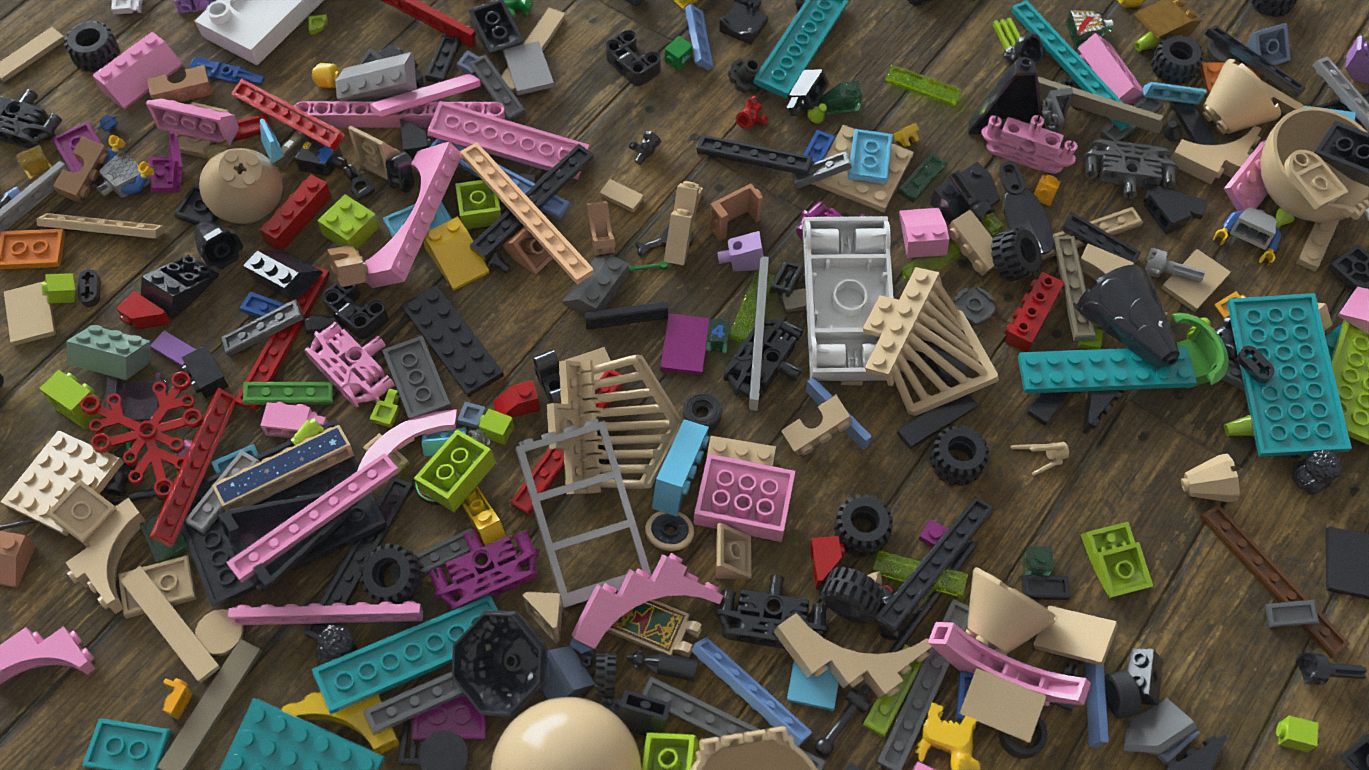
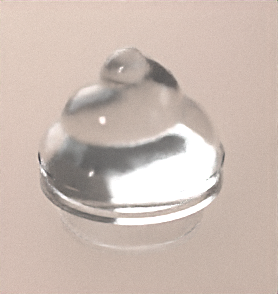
M470 430L469 437L485 446L490 444V439L486 437L482 430Z

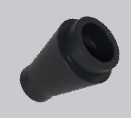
M309 315V317H305L306 334L312 333L314 335L315 331L320 333L335 322L334 315Z

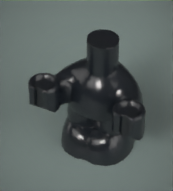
M645 131L641 144L631 141L628 147L638 153L635 162L641 165L644 159L654 154L655 148L662 141L655 133Z
M125 462L105 486L104 492L118 496L126 495V485L129 481L128 475L131 471L126 467ZM135 475L132 480H138L140 476Z

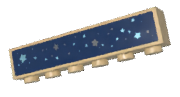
M337 425L326 429L323 433L305 439L300 444L286 448L277 455L265 458L254 466L244 468L231 477L223 478L212 486L225 512L230 509L249 507L354 456L341 427Z

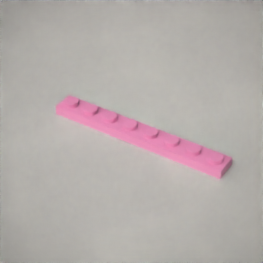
M385 453L381 454L236 555L227 564L241 583L254 575V566L260 563L264 567L396 475L399 472L398 468Z
M407 601L403 604L381 602L379 605H370L365 602L356 603V605L334 603L332 606H322L316 603L309 604L308 606L287 604L285 607H275L266 604L254 608L248 605H239L237 608H229L228 618L233 625L423 621V610L420 604L412 601Z

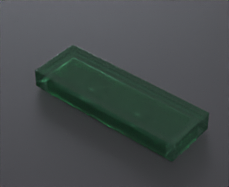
M931 153L898 189V194L914 203L945 169L947 162Z

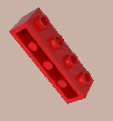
M311 174L301 183L300 187L288 197V200L276 210L275 214L260 229L267 245L274 249L284 250L332 197L327 182Z
M1041 272L1038 279L1034 277L1029 287L1032 291L1025 293L1021 301L1024 304L1023 307H1018L1013 316L1016 319L1015 322H1009L1004 332L1007 334L1005 343L1023 352L1029 351L1064 285L1063 281L1044 272Z

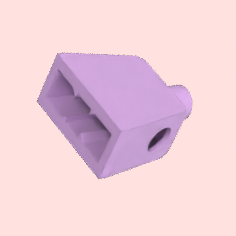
M759 231L731 238L728 240L729 250L717 252L719 264L731 262L735 272L759 270L761 256L764 257Z

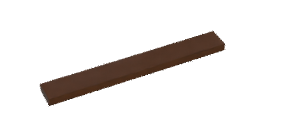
M1219 504L1200 517L1278 603L1309 600ZM1316 608L1319 623L1300 626L1332 659L1350 643Z

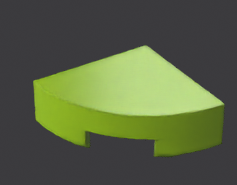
M327 15L308 17L310 35L316 34L326 27L328 23Z

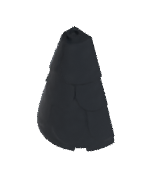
M1027 57L1018 58L999 78L997 84L972 115L968 125V135L982 134L983 128L988 126L987 119H990L992 116H996L995 119L998 117L1001 119H1007L1008 117L1022 119V122L1028 124L1031 123L1033 116L1038 115L1037 122L1040 116L1043 118V108L1040 99L1041 89L1033 60Z
M1126 265L1116 268L1097 279L1096 282L1098 284L1091 290L1087 288L1076 305V309L1080 314L1126 345L1129 350L1158 369L1172 366L1178 361L1180 353L1171 323L1167 320L1154 281L1146 269L1139 265Z
M325 493L297 496L296 499L267 502L262 505L230 509L220 513V522L225 536H229V541L232 545L230 548L234 556L247 549ZM352 507L347 508L264 567L262 563L254 566V575L248 578L256 589L260 588L261 592L275 585L298 562H301L318 543H323L350 515Z

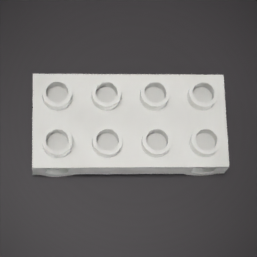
M888 216L805 217L803 242L810 379L815 378L817 381L887 380L885 377L866 373L865 366L880 337L865 334L863 326L879 295L894 299Z

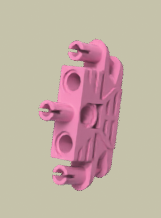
M1038 115L1031 118L1030 124L1008 117L1003 130L999 129L1002 123L1001 118L998 117L995 122L996 116H992L989 119L988 126L982 130L984 139L988 141L987 149L991 154L1039 171L1042 170L1056 174L1063 167L1072 165L1076 159L1074 153L1077 149V144L1073 141L1072 146H1070V140L1065 142L1063 149H1060L1064 136L1043 129L1044 119L1040 116L1037 122Z
M334 322L321 333L315 331V338L310 349L305 348L304 350L312 363L330 382H333V385L356 408L359 407L358 403L373 401L377 403L380 400V396L395 386L392 379H389L388 375H384L383 369L372 358L375 353L386 347L379 336H376L368 344L361 347L344 329L342 330ZM319 347H321L322 350L316 353V350L319 349ZM358 393H363L362 396L355 397Z

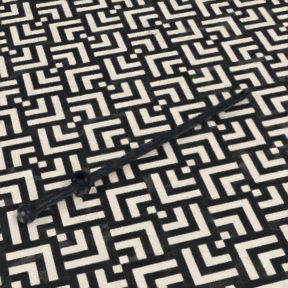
M970 541L923 603L918 613L912 618L899 636V639L896 640L887 653L902 650L976 548L974 541ZM865 682L859 692L852 688L844 698L850 703L826 737L819 738L815 743V751L823 757L831 755L834 741L856 711L859 710L864 714L872 704L867 699L872 691L867 682Z

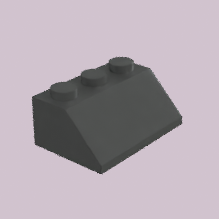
M613 255L595 257L589 264L594 269V274L578 285L575 283L563 299L562 304L584 315L585 312L606 310L629 278V263Z

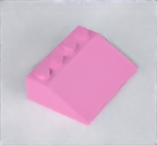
M708 454L694 513V524L717 529V524L722 523L749 536L782 542L795 471Z

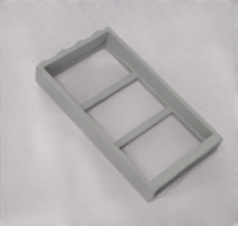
M598 419L585 422L586 426L577 429L576 425L564 428V433L555 435L554 432L541 435L542 439L533 442L532 438L519 442L520 446L516 447L563 607L589 600L596 584L567 593L555 550L629 527L641 564V570L650 574L649 579L652 576L605 421L599 422ZM600 430L612 471L537 493L525 452ZM615 479L627 520L552 543L540 501ZM627 574L597 584L603 587L605 583L618 591Z

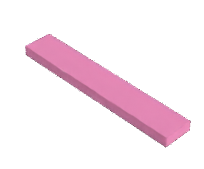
M467 74L370 103V108L378 116L383 117L480 87L481 83L480 79L474 75Z

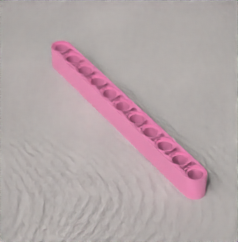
M302 101L294 106L332 127L401 128L400 119H405L419 128H429L439 102H428L383 117L378 116L371 110L370 103L374 102ZM446 102L506 120L504 106L499 102Z

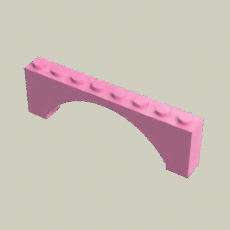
M450 142L417 151L412 162V168L421 176L419 197L408 219L395 236L379 252L365 261L369 273L365 275L366 283L370 287L376 288L405 282L461 159L460 151Z

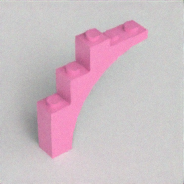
M662 554L650 579L649 573L638 568L636 572L629 569L617 594V589L604 583L603 587L596 584L571 635L574 639L592 648H596L604 633L617 619L632 608L649 600L665 596L687 595L704 598L720 604L723 595L717 592L719 588L709 582L703 585L697 582L698 577L689 572H686L684 575L687 567L681 564L683 559L673 554H670L669 557Z
M936 622L928 641L929 645L960 672L975 673L976 668H979L1047 696L1044 706H1049L1050 702L1084 705L1091 685L1086 678L1049 672L1005 656L982 644L964 632L955 623Z

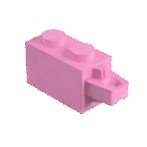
M283 402L267 403L260 426L266 436L293 438L307 419L310 421L314 418L321 426L327 424L328 421L326 417L317 416V413L312 412L311 408L306 405L298 404L294 406Z

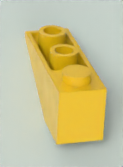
M476 486L463 501L462 506L474 529L477 530L479 538L484 546L505 538L506 534L500 519L478 486Z

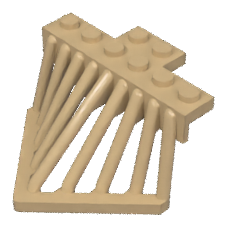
M916 267L899 300L879 295L863 326L865 334L880 337L865 366L866 373L885 377L890 386H893L894 382L896 383L908 414L917 416L998 382V373L963 311H959L943 288L939 272ZM930 330H934L936 333H938V334H939L940 336H942L944 339H942L941 337H939L938 335H936L935 333H933V332L930 331ZM922 340L933 342L979 373V376L973 379L966 377ZM914 350L926 354L958 380L959 385L952 388L947 386ZM906 360L913 362L940 390V393L933 396L928 395ZM900 371L904 372L919 396V402L913 404Z
M628 356L594 366L593 360L583 362L559 361L561 404H547L548 433L554 432L555 435L564 433V428L574 425L577 426V429L586 426L585 422L595 420L597 417L664 413L668 420L605 422L607 431L668 429L666 434L609 436L612 445L660 443L657 449L614 450L616 459L652 458L649 465H618L620 473H644L641 480L622 479L626 489L651 488L683 420L643 356ZM633 365L637 371L594 380L595 374ZM639 380H643L647 386L645 389L595 394V389ZM653 396L657 402L655 405L614 408L596 407V403ZM600 430L549 445V449L564 450L566 485L600 475V473L612 471L610 465L599 463V459H608L606 450L598 449V445H604L602 436H597V432H600ZM610 479L568 492L567 494L599 493L601 488H617L615 479Z

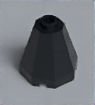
M203 221L196 226L194 235L197 251L207 267L213 268L212 266H216L219 269H223L238 260L239 249L242 250L243 244L234 230L210 221Z

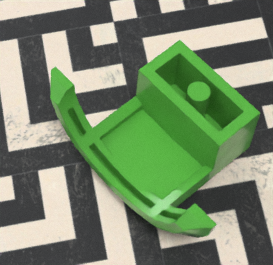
M1186 313L1171 314L1176 324L1186 323L1196 327L1189 339L1177 342L1178 347H1188L1197 382L1195 386L1209 381L1211 385L1219 382L1224 377L1229 364L1228 353L1220 336L1207 322L1196 316Z

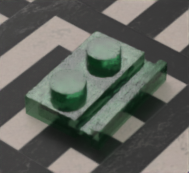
M157 515L146 523H140V526L155 561L160 563L166 558L170 559L188 550L189 546L181 529L172 547L149 538L159 517Z

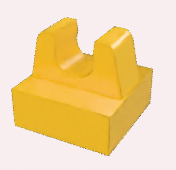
M916 123L911 124L893 134V138L895 141H900L903 147H908L911 145L909 138L913 143L919 140L916 132L919 128Z

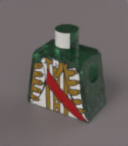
M1070 9L1066 19V25L1074 48L1080 47L1095 33L1103 38L1105 31H1112L1113 29L1112 20H1103L1098 10Z

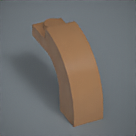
M608 202L587 203L594 254L615 253L616 245L611 230Z

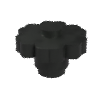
M738 58L733 61L728 77L729 82L735 84L736 90L742 93L749 91L753 94L761 90L762 87L753 84L755 76L761 69L759 62L750 58L746 60Z

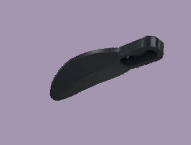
M1012 161L1003 162L999 168V177L1006 193L1004 210L1009 229L1019 226L1030 229L1039 242L1041 255L1051 252L1053 248V235L1042 205L1037 197L1025 187V182L1018 165Z

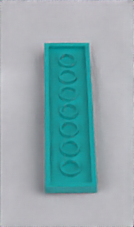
M806 0L755 76L753 84L787 99V95L802 72L806 70L846 8L848 0Z
M1187 346L1178 347L1180 355L1174 365L1159 369L1128 348L1020 352L1018 354L1024 394L1194 387L1197 383Z
M491 596L479 599L313 668L312 674L330 715L452 663L453 644L485 610L498 611Z

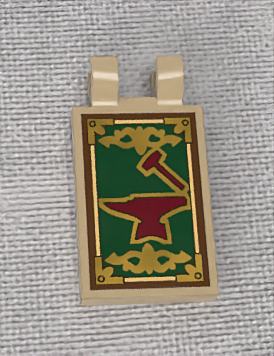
M649 600L632 608L617 619L607 632L659 654L673 655L675 652L689 659L692 653V644L682 641L685 633L698 638L702 624L688 621V613L656 600Z

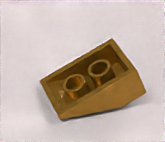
M1161 0L1134 14L1157 39H1164V37H1170V35L1178 36V34L1189 37L1202 21L1197 16L1198 13L1186 5L1185 0Z

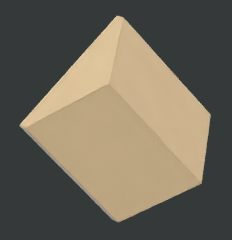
M717 524L716 579H751V536L725 524Z
M526 592L523 594L527 613L557 644L560 641L562 621L560 593Z

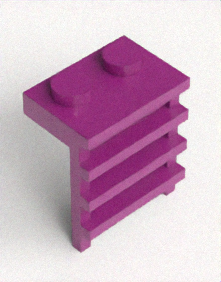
M170 131L168 157H147V163L154 169V174L149 176L151 193L181 192V169L183 166L178 136H174V131Z

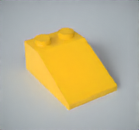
M458 216L427 231L423 240L425 249L453 291L490 273L484 260L470 249L473 240Z

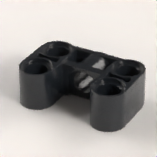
M625 30L606 42V59L633 85L641 86L660 74L661 56L657 52L650 51L639 58L635 54L637 50V35L632 30Z
M337 281L323 293L322 298L326 310L332 316L334 315L342 326L346 327L359 339L370 337L388 321V313L384 302L380 299H374L360 308L354 303L360 297L358 284L341 287Z
M550 350L533 357L534 369L550 404H561L559 360L555 351Z

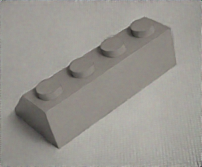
M410 52L344 68L335 80L337 99L342 102H366L417 90L414 54Z

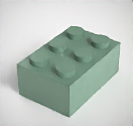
M91 325L66 341L68 365L127 380L150 364V340L142 339L140 336L123 334L118 330H108L99 325Z

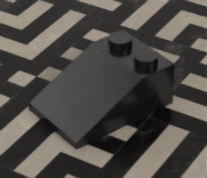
M495 0L468 10L470 25L475 30L476 37L490 55L525 43L504 0Z
M1335 121L1314 153L1351 180L1369 187V133Z

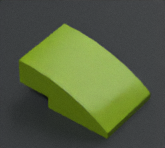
M1129 522L1080 534L1095 573L1109 597L1153 586L1140 543H1135Z

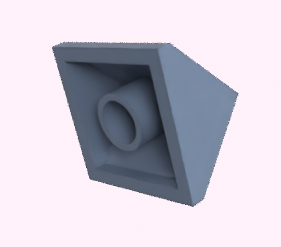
M1287 24L1253 32L1246 44L1248 48L1273 65L1291 60Z
M567 646L548 651L549 679L542 689L548 700L561 697L576 698L595 686L594 681L581 664L573 648Z

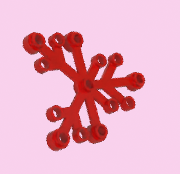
M177 372L172 376L173 387L167 396V388L163 382H157L153 385L152 390L154 395L157 396L160 406L150 421L139 423L123 416L121 409L122 400L118 394H111L107 398V403L112 410L101 406L99 399L93 395L84 397L80 403L85 414H98L104 417V419H93L89 423L91 432L96 434L91 439V445L95 452L105 453L112 446L136 440L130 450L123 455L125 464L133 466L138 462V454L144 445H147L148 451L135 470L129 473L128 478L132 485H140L144 481L143 474L152 462L157 479L154 490L156 495L162 499L168 497L173 483L166 479L161 460L174 465L176 470L179 471L181 467L178 465L184 462L185 457H177L157 448L156 441L169 446L173 453H180L184 449L183 441L179 438L165 435L163 432L185 426L196 428L202 422L200 411L191 409L195 405L193 396L186 394L177 399L181 391L187 390L191 385L190 376L186 372ZM180 382H186L183 385H178ZM159 387L164 388L160 392L156 391V389ZM117 399V403H111L112 400ZM191 400V403L184 404V401ZM91 405L95 406L92 409H88V407ZM181 407L188 409L184 412L183 418L159 424L168 411ZM192 418L197 419L195 422H189ZM96 424H100V425H101V426H100L99 428H97V429L93 428V426L96 425ZM118 424L133 430L113 437L102 433L105 428ZM146 431H152L151 434H144ZM101 443L106 444L104 447H98ZM176 443L180 444L178 448L172 447ZM129 456H134V457H135V458H134L133 460H131V461H128V460H127V458H128ZM135 475L140 476L138 480H132ZM164 488H168V489H169L168 492H166V493H161V490H162V489H164Z

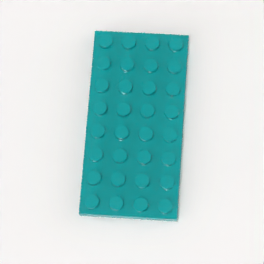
M1315 293L1228 299L1227 306L1237 354L1243 347L1253 346L1272 364L1275 370L1269 382L1259 383L1240 365L1258 456L1311 454L1314 451L1318 452L1327 449L1333 453L1349 452L1352 447ZM1245 354L1244 357L1247 359V358H1252L1253 356H1252L1251 354H1250V355H1246V354ZM1260 370L1259 373H1260L1261 375H1262V374H1267V371H1266V370H1264V371H1261V370Z

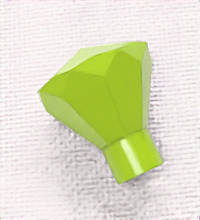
M820 104L814 107L813 110H808V118L813 123H821L825 117L826 105Z
M1279 208L1276 214V226L1279 229L1281 225L1291 223L1295 218L1282 208Z

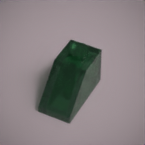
M859 81L839 83L823 94L819 102L827 107L824 114L860 110L862 92Z

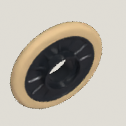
M659 511L648 519L645 532L648 540L657 548L666 551H676L690 544L694 537V526L691 520L681 512H678L676 517ZM672 527L676 532L669 534L664 531V528Z

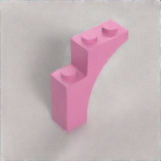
M63 626L44 640L37 631L32 633L25 627L0 645V684L23 671L46 665L69 666L81 670L88 675L96 669L91 662L94 657L87 648H81L79 644L82 640L74 630L69 632Z

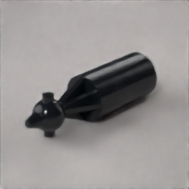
M638 650L633 655H627L626 659L632 662L635 669L644 664L658 675L692 682L695 680L698 660L663 653L645 657L642 654V650Z

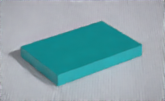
M99 718L82 767L93 770H159L157 766L164 757L172 731L165 728Z

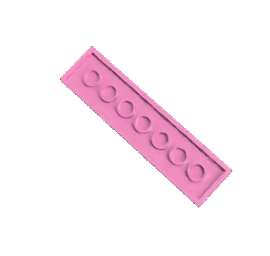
M439 101L427 131L428 136L469 147L477 142L486 153L550 171L578 143L587 150L589 148V144L443 101ZM581 171L574 177L575 179H579Z

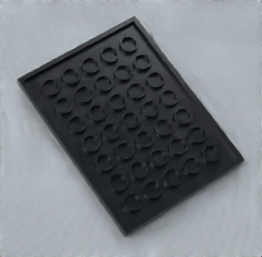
M335 419L322 425V427L326 430L339 425V423ZM289 440L254 458L261 462L265 458L281 453L286 448L295 446V444ZM352 456L252 506L262 505L267 502L296 499L297 496L326 493L356 473L359 465L355 457ZM224 471L202 480L186 518ZM370 492L351 506L350 515L323 543H318L301 562H298L286 574L386 527L387 524L372 493ZM219 516L205 535L187 525L185 521L183 522L182 531L214 609L256 589L249 579L241 583L227 564L235 556L230 548L232 545L230 544L229 536L226 537Z

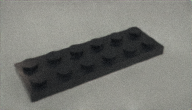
M437 285L401 305L404 313L467 397L504 376L501 368Z

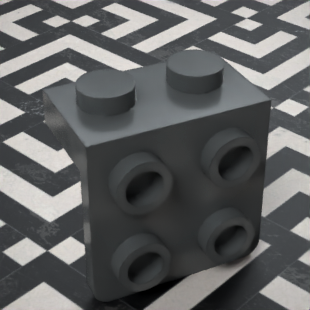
M1072 87L1049 91L1042 111L1046 130L1061 133L1064 118L1074 95Z

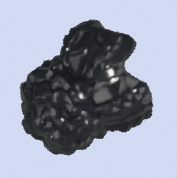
M1328 449L1318 452L1314 451L1306 460L1299 461L1293 466L1292 480L1299 489L1305 490L1309 495L1317 494L1328 488L1332 481L1339 477L1342 470L1341 460Z
M327 625L317 637L316 666H321L358 650L354 644V638H352L344 626Z

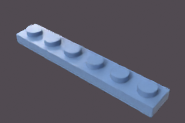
M705 637L693 646L691 651L697 658L712 669L717 677L724 680L736 694H739L746 700L752 709L758 711L771 726L775 728L785 726L788 736L793 735L794 745L799 747L809 738L812 731L709 638Z

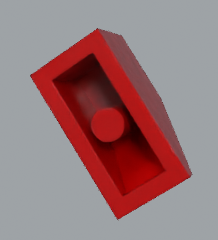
M135 291L116 308L120 314L119 319L125 325H132L137 329L164 326L171 323L164 310Z
M533 380L512 385L493 401L495 411L512 418L540 411L539 399Z
M839 536L811 539L809 547L816 589H820L832 569L838 567L841 558L845 556L844 545L840 544Z

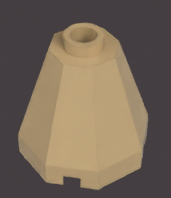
M1228 454L1218 455L1185 472L1184 478L1181 479L1183 491H1187L1188 495L1192 497L1223 502L1237 501L1240 490L1237 471L1233 472L1230 466H1235L1233 459Z

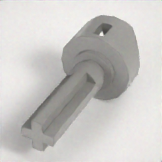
M1155 248L1150 249L1147 257L1148 263L1145 268L1150 276L1159 278L1160 274L1165 271L1199 282L1203 280L1205 271L1173 261H1167L1166 251Z

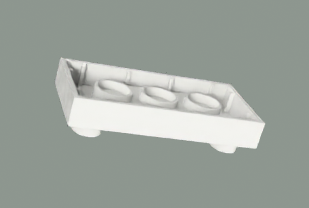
M216 0L195 20V23L203 38L258 66L324 0Z

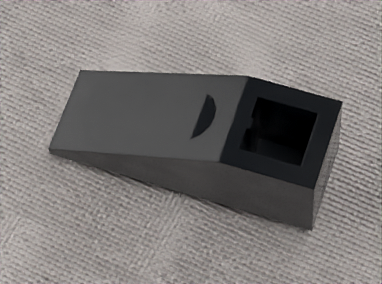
M1124 390L1087 391L1083 433L1086 434L1090 428L1095 429L1102 420L1099 417L1102 413L1104 415L1108 414L1113 407L1112 401H1118L1124 394Z
M1213 735L1202 742L1205 747L1200 750L1193 747L1183 754L1185 759L1179 762L1175 758L1165 764L1164 767L1166 770H1212L1227 736L1223 735L1217 739Z

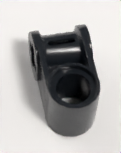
M401 152L385 162L387 184L391 188L397 187L402 192L408 193L414 185L412 159L406 152Z

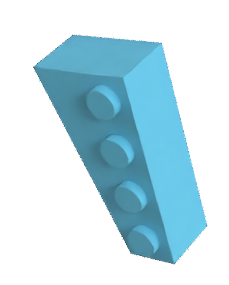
M683 420L656 478L652 509L677 517L685 494L687 495L690 481L695 477L697 463L700 464L703 458L704 451L702 450L703 448L707 449L710 437L707 436V426Z

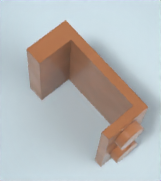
M749 184L710 204L709 228L719 241L727 237L728 221L746 212L751 215L756 223L760 221L763 200L761 192L755 189L752 184Z

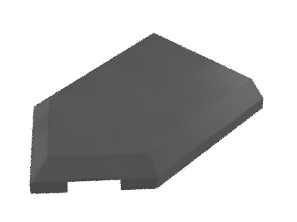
M1163 698L1159 701V705H1152L1126 722L1124 753H1134L1137 751L1149 752V755L1160 756L1198 731V727L1193 720L1168 698Z

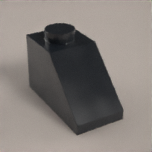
M400 119L404 152L413 161L417 151L429 148L432 145L431 138L427 139L423 129L405 119Z
M1150 193L1144 204V207L1165 234L1185 227L1192 216L1181 200L1157 193Z

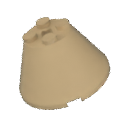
M1229 59L1224 63L1203 106L1205 110L1202 113L1209 122L1211 120L1214 122L1216 130L1221 135L1274 121L1281 116L1280 107L1278 104L1274 106L1271 100L1274 96L1266 85L1242 63L1239 66L1234 64V59Z
M235 148L216 154L204 166L199 181L200 194L207 207L218 218L234 224H252L261 221L262 218L271 214L277 208L282 197V178L277 167L266 156L250 149Z
M977 567L973 570L968 624L965 632L995 651L1007 656L1008 653L1058 620L1059 617L1016 589L1007 587L1001 580Z

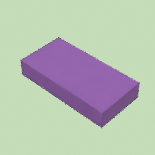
M163 331L150 345L152 350L181 367L185 365L181 357L196 350L166 331Z

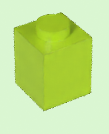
M73 273L46 274L45 283H41L42 295L47 297V304L73 303L75 301Z
M488 409L487 413L481 416L478 423L481 436L505 445L514 429L513 418Z
M1293 716L1286 717L1278 723L1276 728V735L1279 736L1278 745L1304 752L1311 751L1317 747L1318 723Z

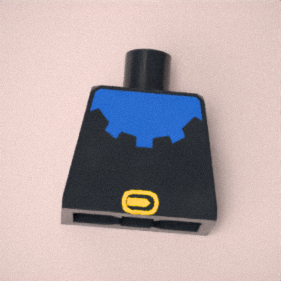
M311 138L306 141L295 157L300 171L329 176L335 168L342 170V167L347 166V159L342 158L339 145L333 151Z

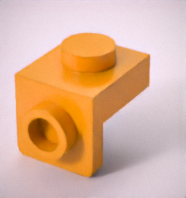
M1042 175L1034 195L1039 202L1050 206L1061 182L1052 175Z

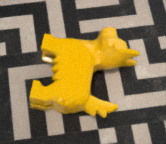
M932 703L928 712V719L923 726L922 739L917 744L919 748L915 751L918 754L919 761H924L928 749L932 746L951 754V770H981L980 762L972 757L973 730L976 727L977 719L965 716L960 725L952 721L948 723L944 720L942 722L940 717H942L944 707Z

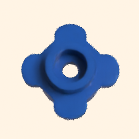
M115 114L112 117L106 115L99 121L101 125L97 129L100 130L102 128L105 132L113 129L118 124L115 120L117 115Z

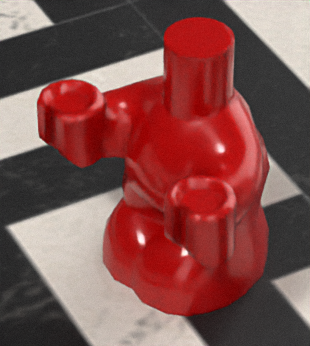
M752 96L748 100L746 108L736 115V122L741 128L748 129L754 122L764 125L769 120L766 118L767 115L759 117L758 112L762 110V105L757 103L758 100L755 99V96Z

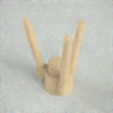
M1065 442L1011 446L1013 450L1030 449L1031 451H1046L1048 459L1053 460V462L1032 472L1033 476L1056 465L1063 464L1062 459L1069 457V449Z

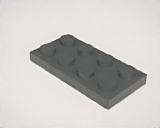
M423 336L382 349L409 420L428 413L451 408Z

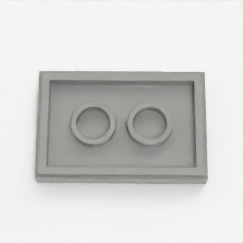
M539 41L503 50L517 95L554 87V82Z

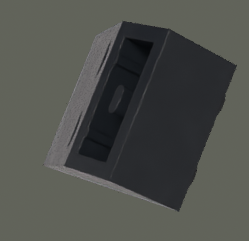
M187 255L143 275L141 280V296L164 310L170 316H173L187 309L219 276V273L194 257Z

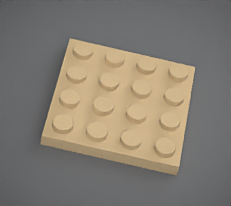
M845 125L842 126L824 159L847 151L850 160L854 134L853 128ZM894 144L891 145L887 184L848 179L849 170L812 184L885 212L914 152Z
M58 430L1 500V503L67 536L69 532L49 518L46 513L79 479L100 494L124 462L119 457L108 452L97 453L93 450L92 445Z

